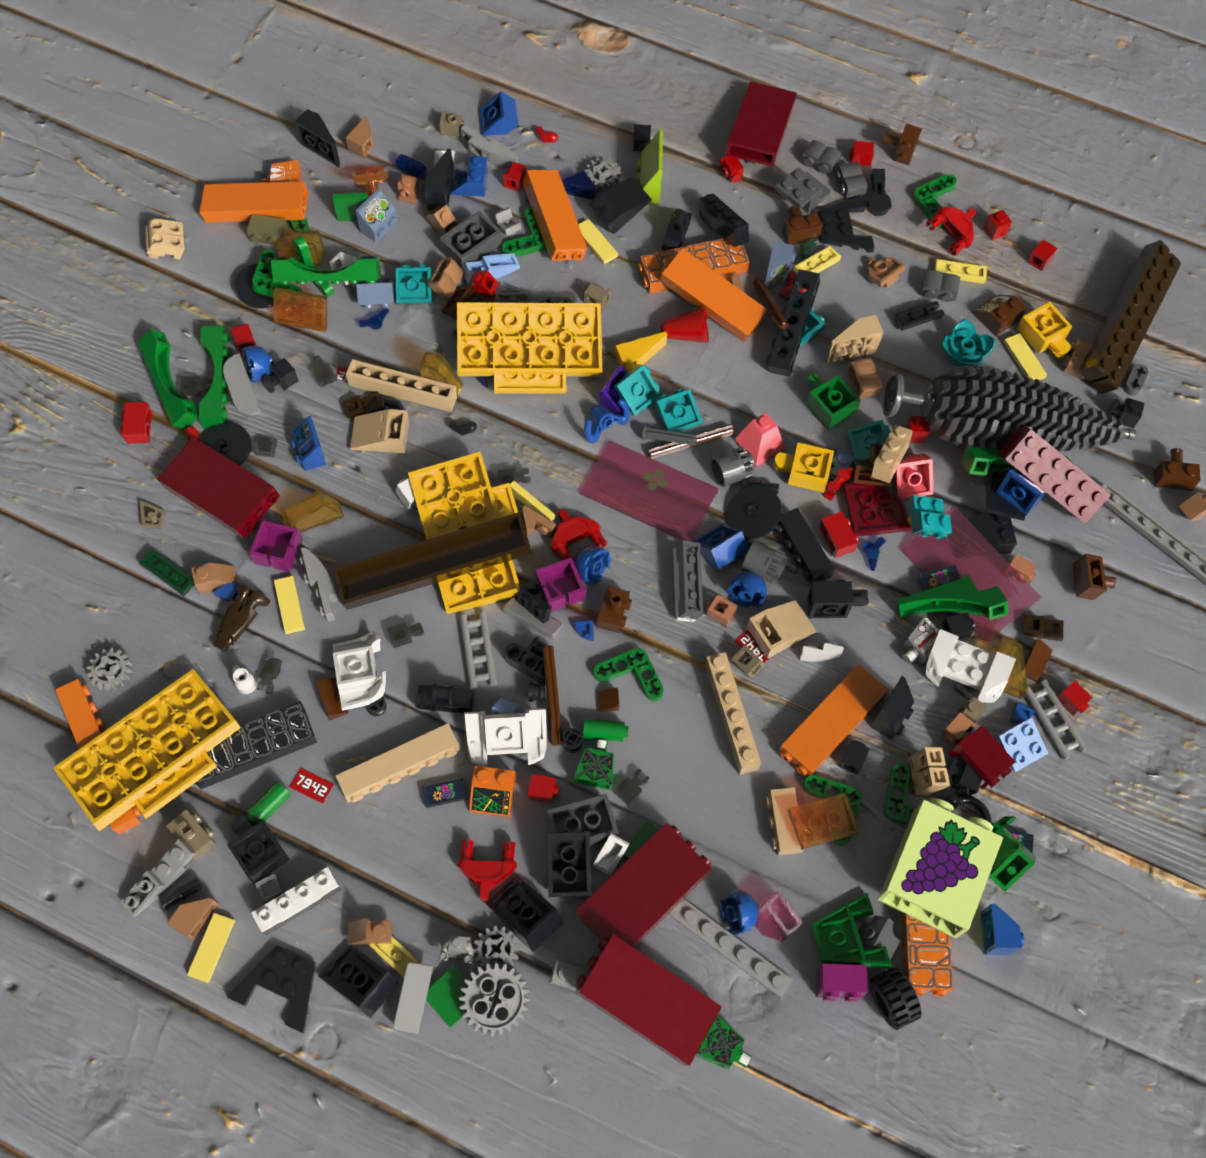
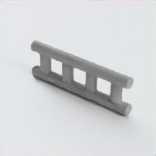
M485 611L478 613L479 619L468 620L466 614L459 616L470 689H477V682L489 680L490 686L497 685ZM480 626L482 636L470 638L469 628ZM483 644L485 654L473 656L472 646ZM486 662L487 672L476 674L474 664Z
M1047 679L1040 682L1042 689L1033 692L1030 687H1027L1023 690L1063 760L1071 757L1068 751L1078 747L1080 752L1088 750V747ZM1047 695L1052 706L1043 709L1037 699ZM1057 712L1063 723L1053 727L1047 716ZM1068 730L1073 740L1064 744L1058 733Z

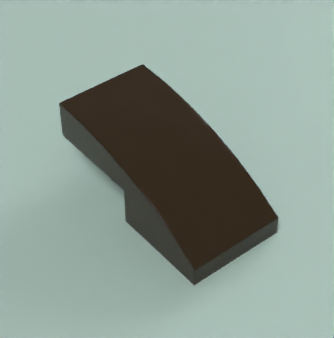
M379 392L363 398L357 395L342 402L347 418H355L356 416L385 410Z
M1024 615L1023 634L1040 639L1063 641L1064 620L1044 619V616Z

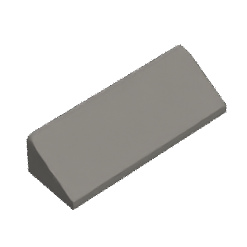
M513 597L503 607L505 614L551 640H554L563 626L561 622L552 617L543 624L517 602L516 597Z
M408 962L393 1025L394 1030L419 1034L433 967Z

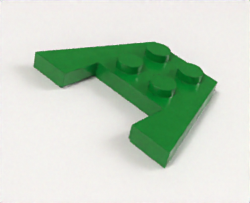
M868 893L811 923L822 964L867 965V968L892 969L886 947L864 951L854 921L856 918L874 915Z

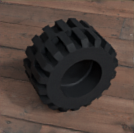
M893 967L871 977L870 990L874 1002L884 1020L893 1029L898 1030L921 1018V1006L917 994L906 975L900 969Z

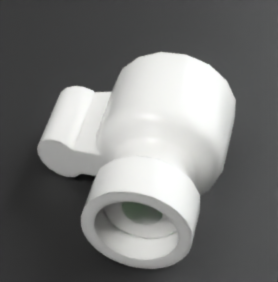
M238 665L233 666V680L237 690L242 694L252 693L257 684L253 675Z

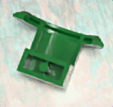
M1003 816L992 825V832L1002 836L1003 840L989 878L1004 892L1035 864L1036 856L1005 828V826L1010 825L1016 819L1015 816Z

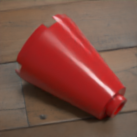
M701 307L664 320L663 324L660 325L661 333L666 332L667 339L700 343L709 342L706 308Z

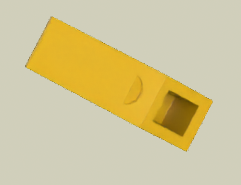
M655 333L652 336L641 337L634 341L616 345L615 356L619 365L626 372L637 364L643 365L666 345L667 333Z

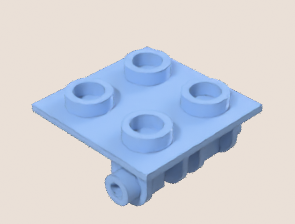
M1032 718L999 735L998 740H996L1016 761L1012 765L1014 772L1048 754Z

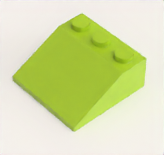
M663 130L657 132L641 152V159L637 161V170H640V173H637V182L640 183V186L651 197L652 201L649 204L660 203Z

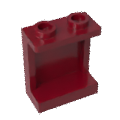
M983 725L959 742L949 752L951 757L956 758L961 755L984 780V784L980 786L982 790L988 785L991 788L1001 781L998 777L1005 778L1013 771L1010 767L1016 763Z

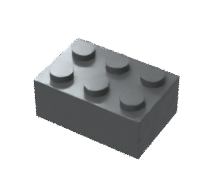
M478 211L439 238L441 251L447 257H452L463 270L465 262L479 261L483 256L488 255L501 246L502 232L484 214Z
M607 793L547 810V819L551 833L590 831V847L605 843L611 833L618 837V829Z

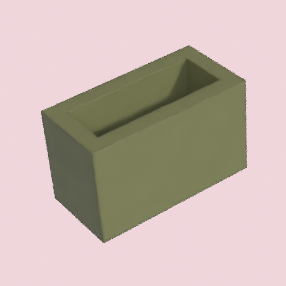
M252 214L247 233L251 242L284 246L289 229L286 219Z

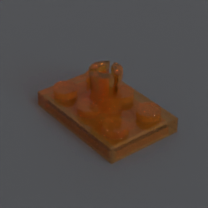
M386 165L353 169V182L358 183V185H366L368 196H371L379 189V183L385 182V179H388Z
M276 287L274 289V323L326 332L328 297Z
M845 793L787 810L801 850L860 833Z

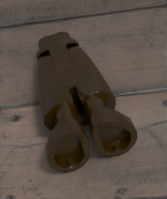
M239 584L236 588L238 596L236 600L230 601L215 635L216 640L213 646L224 652L228 650L230 645H234L233 642L240 638L256 618L258 613L255 611V608L257 606L266 607L271 602L261 593L255 590L252 591L245 585Z

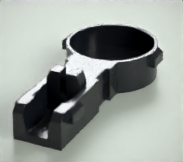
M873 168L871 174L873 194L870 196L869 201L866 202V208L874 216H884L892 208L891 199L886 194V190H884L885 169Z

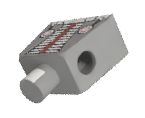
M926 617L923 618L904 643V647L908 651L902 657L908 664H911L915 659L922 665L928 662L939 629Z

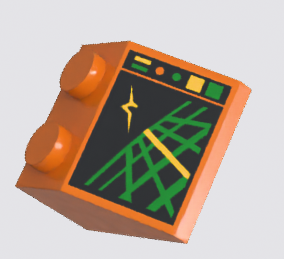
M475 766L471 785L469 812L510 817L517 779L516 771Z

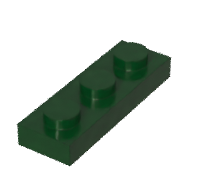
M153 549L139 562L141 567L182 596H185L194 586L193 577Z

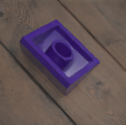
M621 365L617 366L600 390L599 405L619 415L623 414V409L618 404V400L622 398L614 385L625 377L624 374L627 373Z

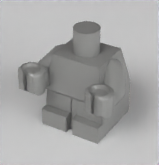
M450 934L449 939L444 942L441 948L440 960L448 961L449 958L457 959L459 957L465 963L472 964L474 949L471 944V936Z

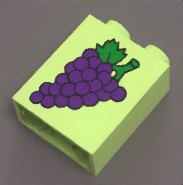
M931 798L929 802L923 800L913 811L877 900L957 939L967 932L971 926L1003 837L993 833V826L986 820L978 817H970L966 820L953 814L954 808L948 802Z

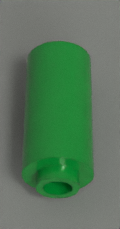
M585 718L583 738L623 742V738H628L629 726H625V722Z
M276 781L247 810L249 814L247 817L254 825H257L262 820L266 821L291 796V793Z

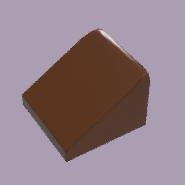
M618 688L598 692L599 712L619 711Z

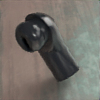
M390 397L384 399V405L393 407L395 410H406L400 400Z
M452 420L449 423V428L464 436L473 433L477 429V424L473 421L459 424Z

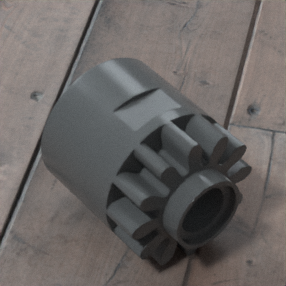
M739 447L712 457L711 467L719 485L725 487L753 476L755 462L750 452L744 450V447Z
M754 541L745 557L741 570L744 572H754L764 581L772 584L775 578L780 579L786 567V563L783 562L785 554Z

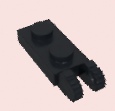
M934 301L898 312L894 315V319L900 330L903 331L932 320H937L944 316L945 313L943 310L931 312L939 307V303Z

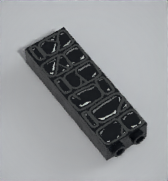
M299 701L239 725L240 729L207 752L217 767L193 785L197 784L200 789H204L317 743L302 702Z

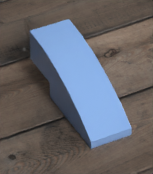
M514 253L483 256L481 261L465 262L463 275L467 284L471 285L473 281L471 277L477 271L488 270L497 279L519 269L520 265Z

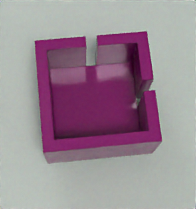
M262 520L249 555L254 564L271 567L272 564L274 569L290 572L296 558L295 554L298 553L303 538L297 528Z
M572 557L535 570L536 581L542 588L543 598L552 606L551 612L566 607L567 602L569 605L585 600L586 590Z
M822 964L816 970L817 997H823V1001L831 1002L836 1001V998H844L845 1002H858L857 999H862L868 993L867 965Z

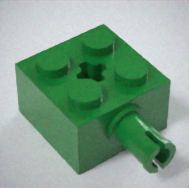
M816 373L807 378V382L814 388L809 392L807 404L828 429L857 412L861 400L839 375L825 383L820 380Z

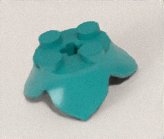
M965 318L954 326L951 336H946L942 340V346L949 355L952 364L967 367L981 364L983 358L991 353L996 343V339L990 335H978L976 327Z

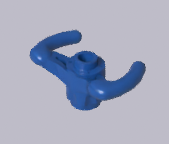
M623 399L618 400V404L623 409L622 415L611 413L601 405H594L590 409V419H587L584 425V434L589 443L597 442L601 432L613 424L624 425L629 421L630 409L627 402Z

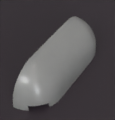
M240 353L233 355L225 362L223 367V374L233 403L245 415H259L261 410Z

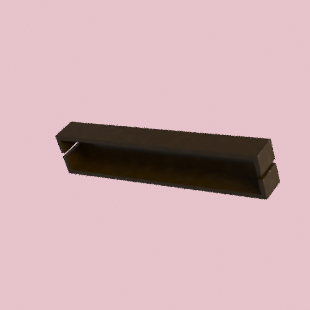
M1162 240L1143 247L1079 369L1088 381L1094 380L1091 384L1100 394L1117 390L1181 265L1179 259L1173 253H1169L1170 249Z
M518 512L332 569L336 584L339 587L338 592L341 603L346 610L533 553L521 514Z

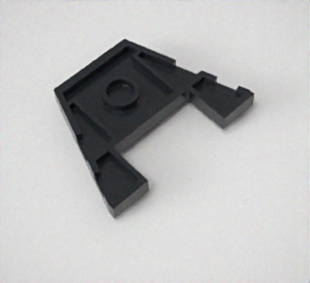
M863 195L817 211L823 225L820 243L838 247L845 245L852 247L854 250L861 248L866 249L870 253L874 252L875 247L872 236L854 237L849 213L865 211Z
M276 945L228 994L227 998L246 1007L257 985L294 1002L295 1005L285 1025L304 1034L316 963Z

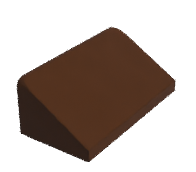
M460 286L444 306L442 313L457 320V303H474L478 295L472 287Z
M1037 638L1033 643L1020 675L1039 683L1053 650Z
M336 678L317 680L316 684L329 720L348 714V709L342 710Z

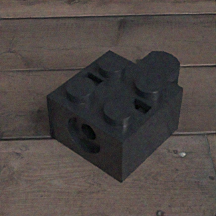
M842 579L826 582V580L812 582L807 596L809 618H847L852 606H866L869 604L867 590H852V581Z
M239 816L233 820L231 829L237 838L228 843L227 846L253 884L290 860L264 820L255 826L246 816Z

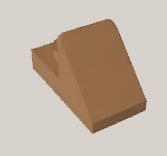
M524 505L522 510L527 537L529 538L536 528L542 535L553 537L556 533V523Z
M368 918L349 922L348 945L392 944V921H369Z

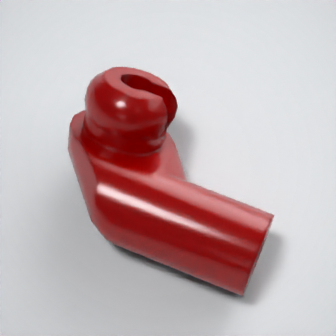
M538 126L535 129V132L544 143H552L558 140L557 133L552 131L545 132L542 126Z
M189 426L185 428L184 434L188 438L186 445L193 437L200 441L195 427Z

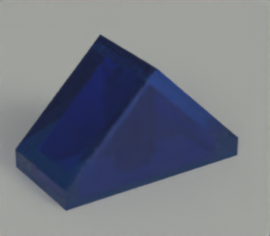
M585 171L563 179V185L568 195L590 200L596 197V186Z

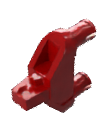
M941 207L926 222V226L928 227L932 224L929 230L933 231L942 223L957 239L948 248L949 253L954 250L951 255L956 256L962 249L969 248L973 243L974 230L973 222L970 219L977 212L973 208L964 213L960 209Z
M565 509L558 512L560 523H558L559 526L553 537L551 549L558 554L561 561L572 557L567 549L568 546L587 537H591L595 546L601 547L602 545L603 548L607 546L608 543L600 532L601 527L598 522L583 517H570Z
M461 840L460 858L456 862V866L476 885V889H480V901H489L490 890H495V886L507 879L517 869V863L514 861L516 843L510 841L508 850V841L502 842V860L475 861L472 859L474 841L468 840L467 848L466 840Z

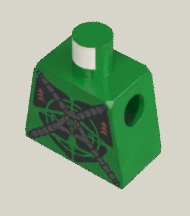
M596 740L594 749H585L574 775V783L612 791L614 754L606 752L607 741Z
M718 1016L696 1054V1057L728 1070L734 1061L746 1068L752 1056L741 1050L745 1039Z

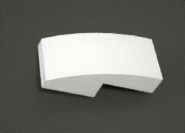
M833 642L824 643L822 649L811 645L803 646L800 660L810 662L834 660L840 658L844 647Z

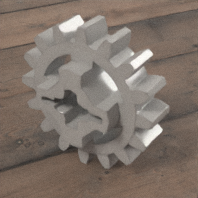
M605 157L602 160L596 158V162L591 160L590 165H586L585 181L589 182V186L594 185L595 190L598 187L600 191H603V188L608 189L610 186H614L615 183L618 184L619 179H621L620 167H617V162L612 163V159L606 161Z
M111 648L107 653L103 649L102 655L96 653V659L89 660L92 666L87 667V670L90 672L87 674V677L99 690H102L104 687L109 692L110 687H113L116 691L117 685L120 684L124 687L123 681L130 680L127 674L133 673L130 668L132 663L129 657L123 654L121 650L116 652Z
M494 926L493 931L490 932L486 928L487 934H478L481 940L474 941V944L478 946V948L474 949V954L479 955L475 958V962L481 961V969L485 968L486 963L490 965V968H493V961H502L507 966L514 967L512 960L519 959L515 952L520 951V947L514 946L518 939H511L513 936L512 931L506 934L505 927L498 931L497 926ZM494 936H500V937H501L500 939H496V940H492V939H491V937H494ZM508 943L511 946L510 955L505 952ZM483 945L487 948L485 957L482 955ZM500 946L501 953L498 954L497 952H495L493 954L492 948H498Z

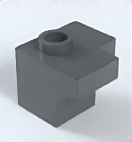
M875 915L870 924L863 923L858 932L863 947L868 950L886 947L891 960L900 943V940L893 934L894 922L888 917Z

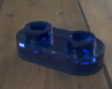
M400 154L395 160L396 167L400 171L407 172L416 178H423L427 173V168L423 163L404 154Z

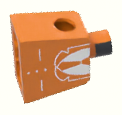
M299 160L273 163L270 174H261L262 183L301 181Z

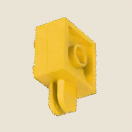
M1051 302L1022 317L1017 330L1038 354L1050 349L1057 358H1063L1071 348L1066 337L1073 326Z
M797 443L794 455L781 452L776 455L774 468L778 471L790 473L787 485L824 493L834 451Z

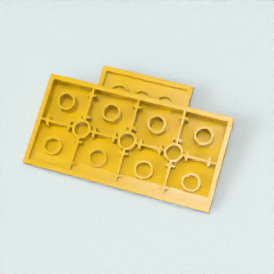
M457 303L458 376H494V394H566V376H602L601 303Z
M481 452L408 473L426 540L518 513L510 483L491 488ZM513 560L438 582L447 614L516 597L520 588Z
M192 669L57 764L53 769L92 824L100 831L135 805L147 819L215 769L217 766L207 752L240 729V726L196 671Z

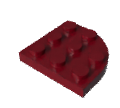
M858 483L844 484L843 490L852 530L858 537L910 530L911 527L907 521L908 515L905 505L896 493L893 494L885 489V486Z

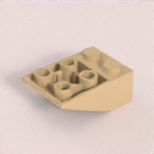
M877 315L859 318L831 342L826 363H836L844 359H854L861 355H871L877 352L883 335Z
M387 409L356 416L350 450L405 453L410 422L407 410Z
M796 600L766 609L749 618L747 629L767 659L817 632Z

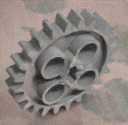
M494 962L493 968H490V965L486 963L484 970L477 966V974L470 971L471 980L464 978L467 987H460V990L465 993L458 996L459 1000L464 1001V1003L459 1005V1008L466 1009L462 1017H470L466 1023L468 1026L475 1023L474 1031L481 1027L482 1035H485L487 1030H490L491 1036H494L495 1030H498L500 1035H503V1028L505 1027L511 1032L510 1025L513 1023L518 1027L519 1024L516 1019L525 1018L521 1011H528V1008L523 1005L525 1002L530 1001L528 997L524 996V994L529 992V989L522 988L526 981H518L521 974L518 972L513 975L514 967L507 971L506 963H503L501 968H499L497 962ZM486 979H490L493 982L489 990L482 989V983ZM499 979H501V984H500V986H499V988H498V990H497V993H496V995H497V997L499 998V1000H498V1001L495 1000V1001L493 1002V1007H492V1011H491V1016H490V1018H487V1014H488V1012H489V1010H490V1008H491V1005H492V1002H491V1000L489 999V997H490V996H491V997H494L495 992H496L497 982H498ZM512 986L513 993L510 996H504L502 994L504 987ZM484 1001L486 1003L485 1009L477 1012L475 1010L476 1003ZM501 1007L506 1008L505 1016L497 1018L495 1015L497 1009Z

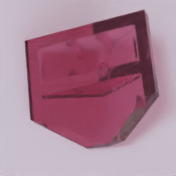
M777 890L758 908V919L755 926L762 935L783 942L803 922L782 893Z

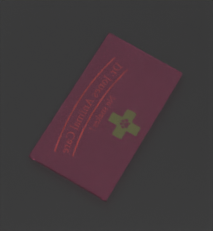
M609 441L585 485L580 490V495L680 540L692 542L719 488Z
M954 506L945 513L950 515L952 533L947 535V538L936 539L935 536L921 537L919 535L907 546L903 547L902 551L922 573L956 565L960 579L970 576L979 591L995 586L1000 588L1008 601V615L989 620L987 617L969 613L970 618L974 621L976 632L988 642L1029 607L1039 601L1041 596Z

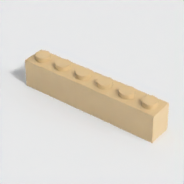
M353 359L346 372L349 386L371 392H379V394L452 412L457 399L456 386Z
M726 652L707 656L705 668L738 773L741 775L757 771L761 765V760Z
M449 723L346 770L336 775V778L347 802H357L363 798V795L370 792L376 793L389 783L395 784L408 774L414 775L425 766H433L444 757L450 758L456 755L460 747Z

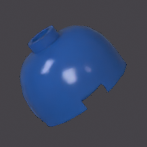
M256 345L242 348L243 360L246 362L248 369L246 371L250 381L258 382L264 380L263 377L271 372L269 367L274 365L272 355H268L265 349Z
M589 545L581 549L576 554L574 560L581 580L591 585L600 582L604 578L601 574L605 571L606 567H610L611 556L605 549L595 545Z
M742 572L731 580L727 594L730 593L732 596L731 600L744 608L756 606V608H759L763 605L766 598L767 587L765 581L756 573Z
M741 890L724 893L725 898L720 901V914L722 921H727L730 927L728 932L736 935L750 931L758 919L759 905L757 902H755L750 894Z

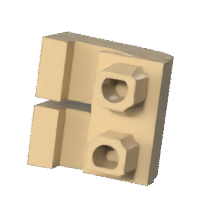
M163 219L150 220L149 226L146 225L145 227L146 254L148 257L158 259L159 256L169 254L173 255L174 259L180 260L184 252L183 223Z
M924 747L908 758L911 765L912 780L915 785V795L930 796L950 786L947 768H942L946 766L941 747Z

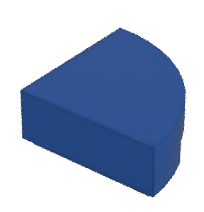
M224 584L214 594L216 597L230 602L235 600L238 594L236 588L239 584Z
M593 620L573 621L574 629L580 637L594 641Z
M1017 702L1009 722L1022 723L1031 718L1036 710Z

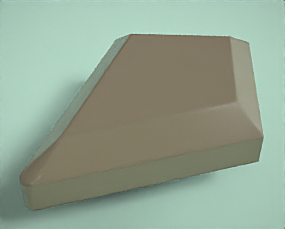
M140 501L143 528L162 530L166 512L144 501Z

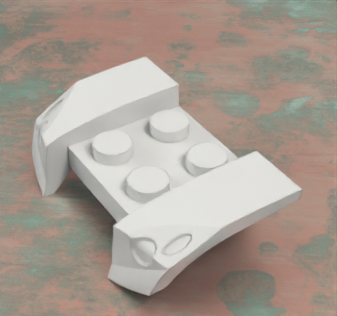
M940 629L926 665V676L938 687L942 677L945 676L980 690L978 700L982 703H994L1004 690L1016 659L1000 652L993 654L958 640L959 636Z
M371 631L357 639L333 644V659L342 710L369 705L384 694L386 671L377 676L374 653L380 651L381 640L376 631Z
M546 708L525 709L526 713L485 715V711L464 712L467 747L471 762L488 767V755L528 753V765L543 759L547 748Z

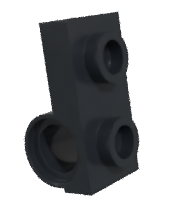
M535 583L521 586L517 602L543 624L549 621L552 606L540 597L542 588Z

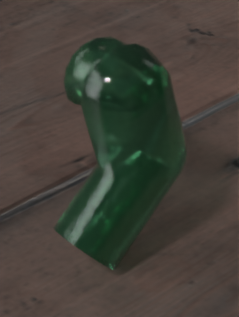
M813 237L800 245L799 254H801L803 259L810 257L809 250L817 245L816 239Z

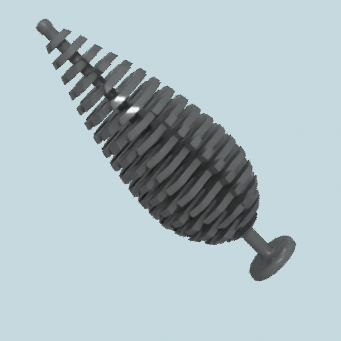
M978 366L954 368L936 377L932 384L927 386L923 394L904 391L903 376L898 372H893L888 378L883 394L882 409L886 417L895 416L902 402L921 405L925 421L928 424L931 422L930 430L936 431V435L942 441L945 439L948 444H955L959 448L964 446V449L970 446L1001 450L1022 424L1032 429L1058 452L1075 450L1078 446L1079 449H1085L1089 445L1090 448L1097 447L1098 445H1109L1111 442L1116 443L1123 438L1133 440L1137 434L1135 429L1124 428L1125 425L1121 421L1116 420L1114 416L1108 413L1105 414L1104 411L1098 408H1090V405L1087 403L1080 405L1082 399L1079 397H1074L1069 401L1074 395L1064 392L1057 387H1052L1046 382L1043 383L1038 379L1033 380L1029 376L1023 378L1019 373L1012 375L1007 370L1001 373V370L995 368L989 371L988 367H980L978 369Z

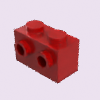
M148 402L125 403L124 410L121 412L123 426H120L121 437H124L127 444L150 443L152 410Z
M842 511L822 518L819 524V528L834 558L854 552L859 543L857 534L853 533L850 527L851 524L848 517H845Z

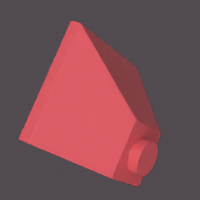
M767 413L752 420L734 440L739 447H744V450L751 453L755 467L773 458L779 452L785 451L778 427Z
M925 453L909 455L901 460L896 470V494L900 499H907L913 495L926 496L934 494L933 461Z

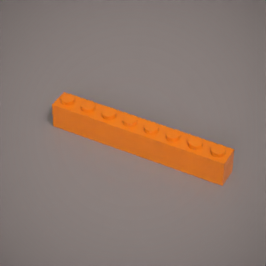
M77 679L55 689L79 749L104 732V722L101 717L98 718L96 715L98 708L95 702L89 698L91 691L87 684L83 685ZM136 805L110 823L112 830L120 834L141 824L139 816L142 813Z

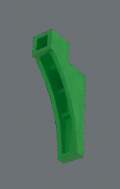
M970 576L896 600L900 618L938 611L970 613L987 617L989 620L1008 615V601L1000 588L995 586L979 591Z

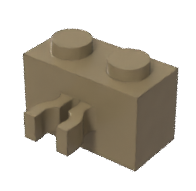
M186 809L166 827L177 840L184 839L196 852L192 858L197 861L216 845L212 840L215 836L208 827L205 829L201 827L200 823L203 821L195 812L191 814Z

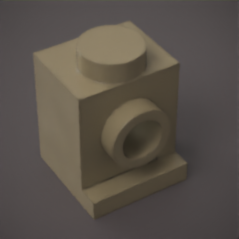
M442 111L439 123L441 135L460 137L461 127L465 125L462 115L447 114L446 111Z
M593 283L589 286L587 285L583 291L584 303H601L602 312L611 300V289L605 290L603 287Z
M745 645L742 648H738L733 654L732 661L751 679L765 666Z
M973 697L970 702L965 701L954 718L961 712L973 723H976L987 705Z

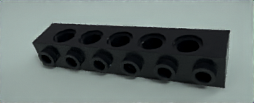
M799 269L798 274L794 275L792 281L793 289L788 293L787 301L789 302L787 307L783 308L782 314L788 324L791 321L797 322L793 325L789 324L785 330L777 327L778 336L772 342L771 348L773 351L771 355H768L766 362L770 373L787 377L791 376L821 282L820 273ZM801 289H807L806 292H799ZM796 305H802L800 308H794ZM785 337H792L789 341L784 340ZM780 353H786V356L779 357L778 355Z

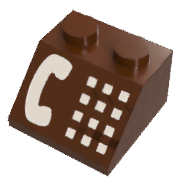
M998 294L973 310L972 313L997 336L1020 321L1027 307L1014 295Z

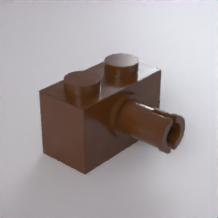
M906 123L900 137L885 133L882 143L897 149L894 161L906 165L910 164L922 128Z
M794 205L791 206L789 212L792 218L784 221L782 231L786 243L794 245L819 239L823 225L817 212L802 215L797 207L795 209Z
M871 444L868 460L854 459L852 470L853 483L891 487L892 479L890 483L872 477L874 462L883 446L877 444L876 447V444Z
M1178 448L1171 449V461L1162 460L1154 470L1155 487L1192 491L1201 481L1200 464L1183 463V450L1179 448L1178 452Z
M1085 553L1072 563L1077 597L1094 600L1106 592L1107 587L1110 589L1115 588L1117 581L1113 580H1116V578L1105 576L1101 556Z
M607 586L597 619V628L619 633L621 627H625L627 621L625 612L630 610L632 599H629L630 591Z

